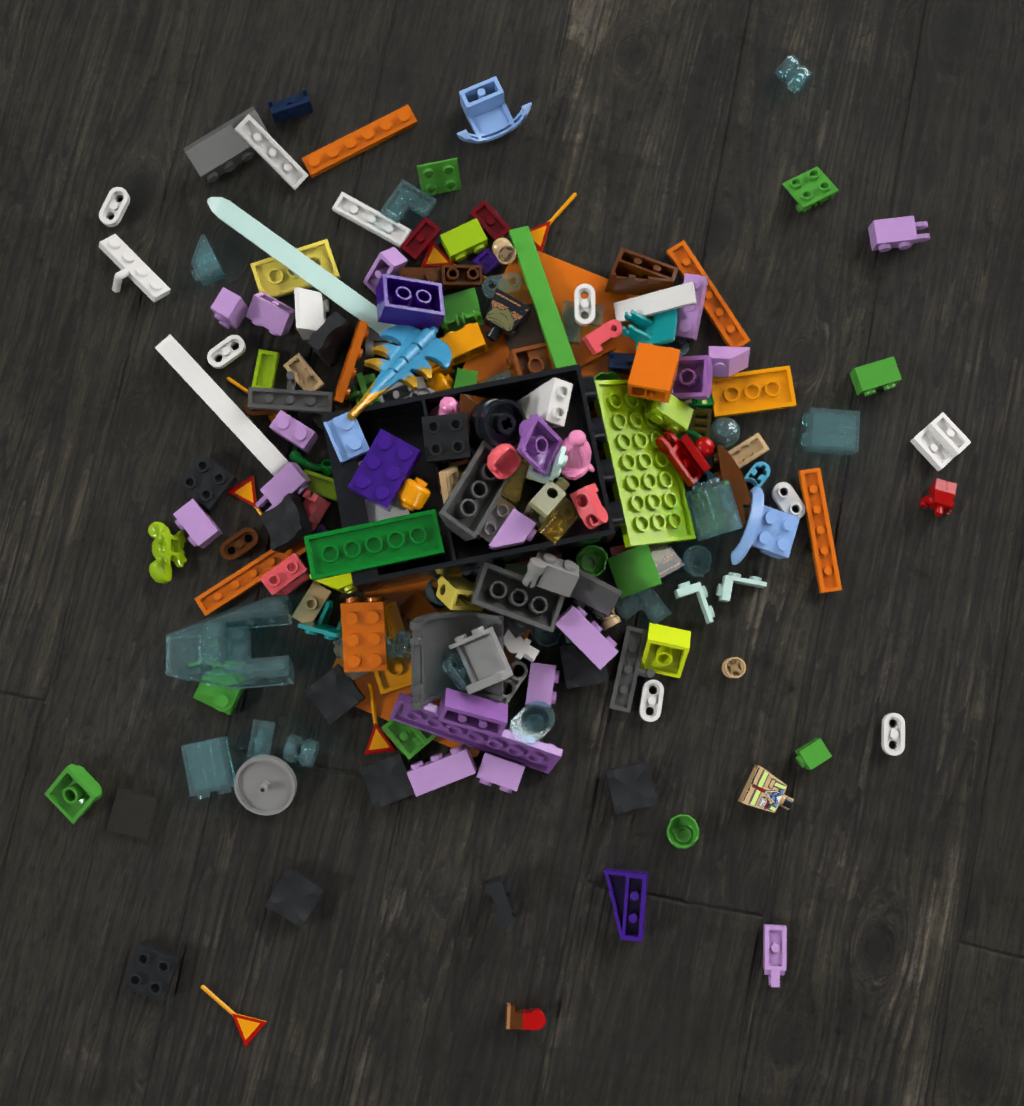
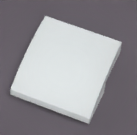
M944 412L910 441L937 471L943 469L971 443Z

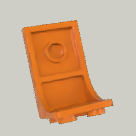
M383 595L367 597V600H362V596L349 597L340 604L344 673L388 670L386 606L388 599H383Z

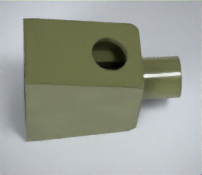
M559 477L555 483L549 480L528 503L523 515L534 521L536 527L541 529L564 501L567 495L565 490L570 486L569 482L563 477Z

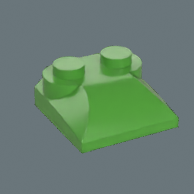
M211 659L193 698L220 712L232 715L249 676Z
M70 764L49 787L45 795L72 824H75L91 805L101 798L102 788L82 766Z

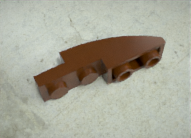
M482 265L399 268V276L442 283L443 291L483 286Z
M717 445L711 454L712 462L716 464L717 472L714 474L715 482L719 484L720 490L728 489L726 491L727 504L731 505L729 521L730 524L734 525V529H741L746 526L743 507H748L751 504L749 491L735 460L722 445Z

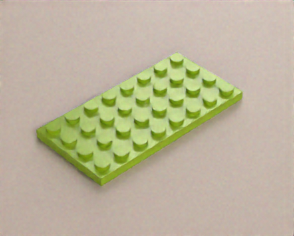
M594 380L597 392V401H594L597 417L601 416L604 424L606 442H603L606 459L610 458L614 471L615 484H612L615 501L619 500L622 509L624 526H621L625 548L696 539L683 479L665 456V453L661 452L655 444V440L660 436L662 437L665 429L643 415L648 399L628 396V380Z

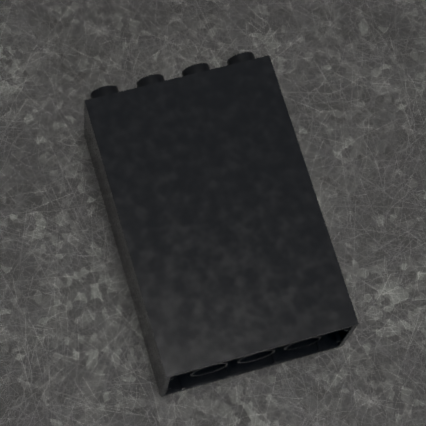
M580 364L368 405L356 418L369 448L380 429H383L421 451L422 456L409 479L415 480L418 477L428 483L426 488L429 489L430 496L422 509H415L414 512L408 511L412 514L436 509L445 553L351 573L353 586L362 593H368L439 579L442 575H459L461 572L480 568L484 562L495 565L529 561L532 557L537 556L538 551L559 555L579 551L588 545H609L615 533L620 532V527L624 526V520L619 500L608 502L607 492L612 491L611 484H615V477L610 458L599 459L598 451L603 450V442H606V435L602 417L591 418L590 411L595 409L594 401H597L593 375L582 377ZM552 378L572 383L573 387L564 427L552 429L563 441L569 436L570 432L574 430L583 431L586 435V440L591 446L592 455L590 463L594 466L595 471H589L577 480H569L560 473L559 477H563L570 484L565 490L567 495L564 501L541 529L538 527L534 528L537 532L531 541L526 540L522 545L492 550L489 548L490 543L482 537L480 540L464 541L451 532L438 514L444 505L439 472L448 468L447 460L426 462L422 417L429 416L431 410L438 406L444 397H452L460 402V394H467L485 398L508 399L517 402ZM352 408L321 414L322 421L328 422L337 416L351 411ZM324 426L342 528L369 523L365 499L348 488L349 483L359 468L358 462L362 461L366 454L341 464ZM528 465L520 474L515 471L512 476L514 484L505 497L522 514H524L528 503L545 485L525 478ZM595 483L599 490L596 493L608 514V521L594 529H589L585 526L582 518H580L570 494Z

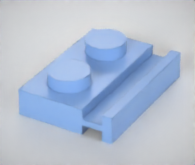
M349 412L337 416L328 422H323L341 464L362 456L369 450L357 418L353 421L347 418Z

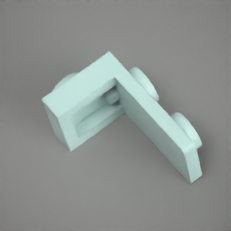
M561 446L547 476L543 477L529 463L525 478L546 484L549 480L553 482L555 478L558 479L561 469H564L567 463L566 447Z
M729 572L728 575L722 577L721 584L718 583L716 596H719L718 601L727 603L731 599L733 583L764 588L767 586V582H763L760 577L749 576V579L741 578L739 573Z
M690 581L679 584V589L674 591L676 599L696 593L706 623L714 622L715 613L711 605L708 606L706 587L704 585L701 586L700 582L690 584Z

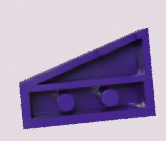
M615 868L604 869L620 940L643 942L649 872Z

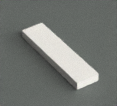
M250 114L235 127L234 130L294 190L309 176Z
M341 192L332 207V210L399 248L412 233L410 228L344 192Z
M689 282L613 304L616 320L625 323L629 322L624 318L625 312L632 316L630 314L631 310L644 317L697 304L694 283Z

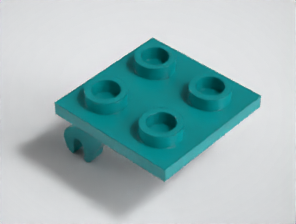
M674 309L648 318L634 310L630 312L632 316L625 312L624 318L632 322L637 328L629 324V330L623 326L622 333L625 336H629L636 343V351L639 342L651 343L656 346L675 341L679 311Z
M334 601L326 602L318 621L298 623V628L305 629L307 634L317 635V633L324 634L325 639H342L341 619L337 628L327 625L331 611L334 608Z

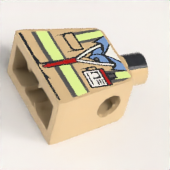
M755 765L738 801L775 813L778 806L789 810L794 799L784 794L787 789L785 783L763 767Z

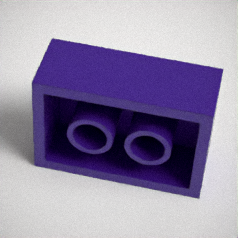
M388 274L381 275L376 287L378 322L410 325L421 329H430L432 326H435L439 329L445 317L442 283Z
M380 429L349 483L348 488L353 493L390 512L398 498L399 490L405 480L409 479L421 458V451Z

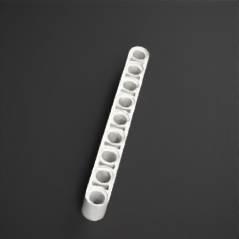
M171 334L155 347L273 476L289 463Z

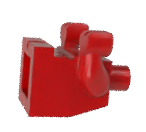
M936 478L929 487V495L921 498L920 507L928 508L929 505V508L935 509V516H943V513L945 514L946 512L950 515L955 506L953 499L956 494L957 484Z

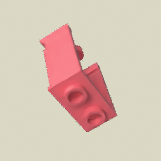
M293 553L263 575L260 580L272 596L276 595L283 599L309 580L311 572L304 559Z

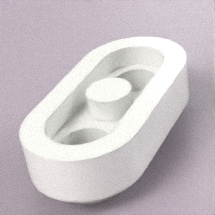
M115 187L111 189L99 211L100 220L108 227H115L120 223L130 203V196L124 188ZM119 198H123L121 202H117ZM111 215H114V218L112 220H109V217Z
M589 284L579 285L574 293V318L577 324L581 326H589L595 319V290ZM582 294H587V295H588V298H587V299H583V298L581 297V295H582ZM585 313L588 315V318L583 319L581 315Z
M230 335L208 352L207 360L212 367L222 369L245 352L246 344L240 336ZM235 344H238L239 348L233 350V346ZM218 356H222L220 362H216Z
M786 482L776 484L771 494L780 510L802 518L806 510L805 505L793 487ZM781 489L786 490L787 494L785 496L780 493ZM793 506L798 507V513L792 511Z
M648 680L642 687L639 714L643 720L648 722L656 721L661 714L664 687L658 680ZM651 686L656 688L655 694H650L649 688ZM648 707H651L653 709L652 715L646 714V709Z
M888 713L882 719L881 746L886 754L892 756L900 755L905 749V720L898 713ZM890 720L895 721L894 727H890ZM890 741L895 743V747L892 749L889 747Z

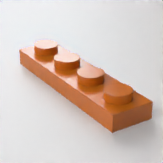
M361 320L357 322L333 401L343 403L344 399L347 400L351 388H348L350 380L355 378L357 369L354 368L356 360L360 361L363 349L361 345L363 340H367L370 331L367 328V322Z

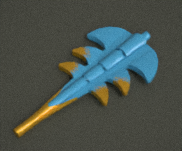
M397 325L384 330L380 334V338L392 341L397 345L381 344L372 348L373 354H378L388 360L381 358L365 360L364 365L366 367L375 369L380 374L361 400L347 414L349 420L353 421L368 405L397 382H401L416 391L417 380L411 372L421 375L427 381H431L432 368L426 360L438 364L444 370L450 367L452 359L451 350L448 344L436 338L438 329L435 326H432L430 329L424 328L420 330L410 325Z

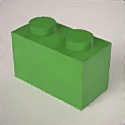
M894 356L856 367L850 372L857 396L862 394L865 397L877 393L876 390L884 388V391L891 390L897 387L896 384L902 380Z

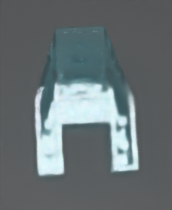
M289 597L263 598L228 609L166 634L165 675L188 681H198L210 686H220L228 690L294 684L293 662L289 655L251 659V628L293 624L292 604Z

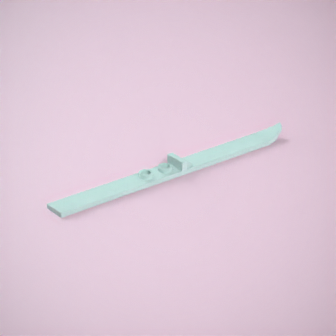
M223 197L208 198L207 203L211 211L220 220L287 267L295 276H299L322 292V294L358 320L367 322L368 327L380 335L384 330L397 326L378 322L377 307L234 203Z

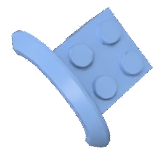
M496 76L459 91L460 103L474 134L468 133L465 129L458 132L457 135L460 140L468 143H484L500 138L521 125L528 116L532 103L523 105L520 112L513 119L505 103L504 91Z
M755 486L749 492L751 510L745 532L738 546L731 553L733 565L743 560L751 546L760 549V553L777 559L789 558L799 524V517L765 506L763 490L761 487Z

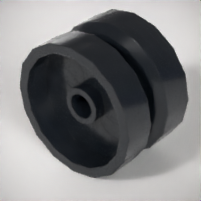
M508 399L482 400L471 412L469 420L470 432L474 440L479 444L482 441H486L494 448L504 443L515 446L521 439L519 426L523 420H526V415L522 407L515 401Z

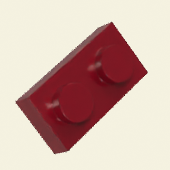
M486 200L482 201L470 212V216L473 219H478L483 231L493 242L498 238H505L509 230H511Z
M425 217L402 243L400 250L416 262L442 232L441 228Z

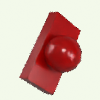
M687 434L682 436L680 440L703 472L711 469V466L704 457H708L713 453L715 449L713 441L708 437H700L693 443Z

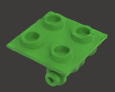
M457 158L417 165L423 197L462 189Z
M818 166L782 183L784 188L797 201L796 209L799 213H804L812 208V206L817 207V204L821 205L822 202L833 199V196L839 192V189Z
M475 287L443 296L445 317L441 327L444 330V334L451 331L456 332L469 323L478 322L480 327H484Z

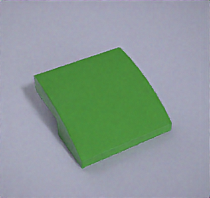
M648 545L635 547L607 559L617 589L622 591L621 599L662 584Z
M394 720L388 721L381 727L407 760H410L437 736Z

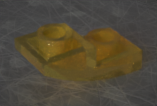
M565 498L538 531L556 544L580 517L575 505Z

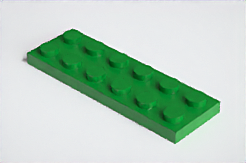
M436 509L304 536L313 581L445 553Z

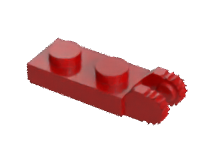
M665 430L662 433V437L660 436L655 440L658 449L665 453V456L688 487L694 485L704 474L682 441H679L672 431Z

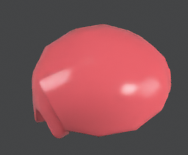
M504 443L493 448L488 455L487 467L498 479H506L517 470L521 462L517 449L511 444Z

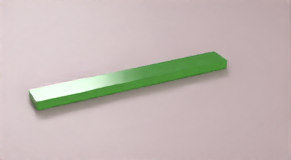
M528 226L509 230L508 234L512 245L516 249V258L554 368L576 365Z

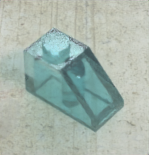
M205 235L200 236L191 260L194 269L191 270L195 281H200L205 287L226 277L210 242Z

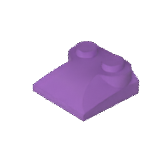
M709 355L680 356L671 394L678 399L703 401L709 398L712 392L713 377L711 357Z
M531 414L529 419L523 420L519 426L521 439L517 451L545 477L563 440L538 414Z

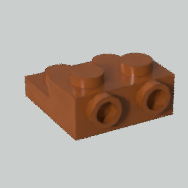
M546 342L512 349L508 354L509 357L506 358L507 367L509 370L512 369L514 376L555 369Z

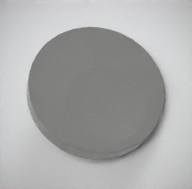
M263 754L249 758L241 765L234 778V791L237 799L247 810L258 815L269 816L282 812L290 805L297 790V780L292 768L284 760L273 755Z

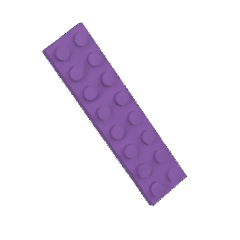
M399 694L389 717L391 720L547 774L557 764L563 753V749L558 748L554 744H546L534 737L517 734L511 729H504L499 738L438 721L440 706L433 702H428L424 704L423 710H411V701H413V695Z

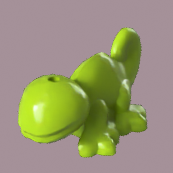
M156 521L151 523L148 528V534L155 538L152 542V554L156 559L150 564L149 573L156 582L163 584L170 582L172 579L170 560L178 568L183 567L184 563L187 562L183 550L186 538L182 530L172 535L164 523Z

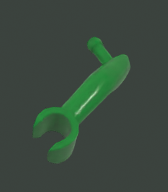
M293 446V452L289 454V458L293 462L309 471H320L326 476L332 474L330 459L323 460L321 464L309 462L297 451V446Z

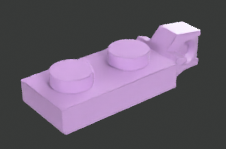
M763 924L764 974L768 975L771 987H780V975L784 976L787 965V926Z

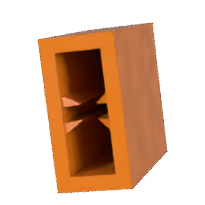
M639 342L627 383V395L669 403L679 365L680 350Z

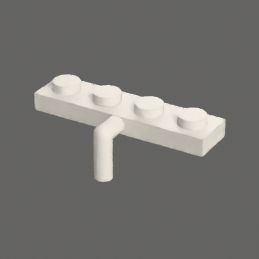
M116 234L99 242V248L121 269V271L114 275L112 286L114 292H120L122 279L129 277L153 302L170 294L171 289Z

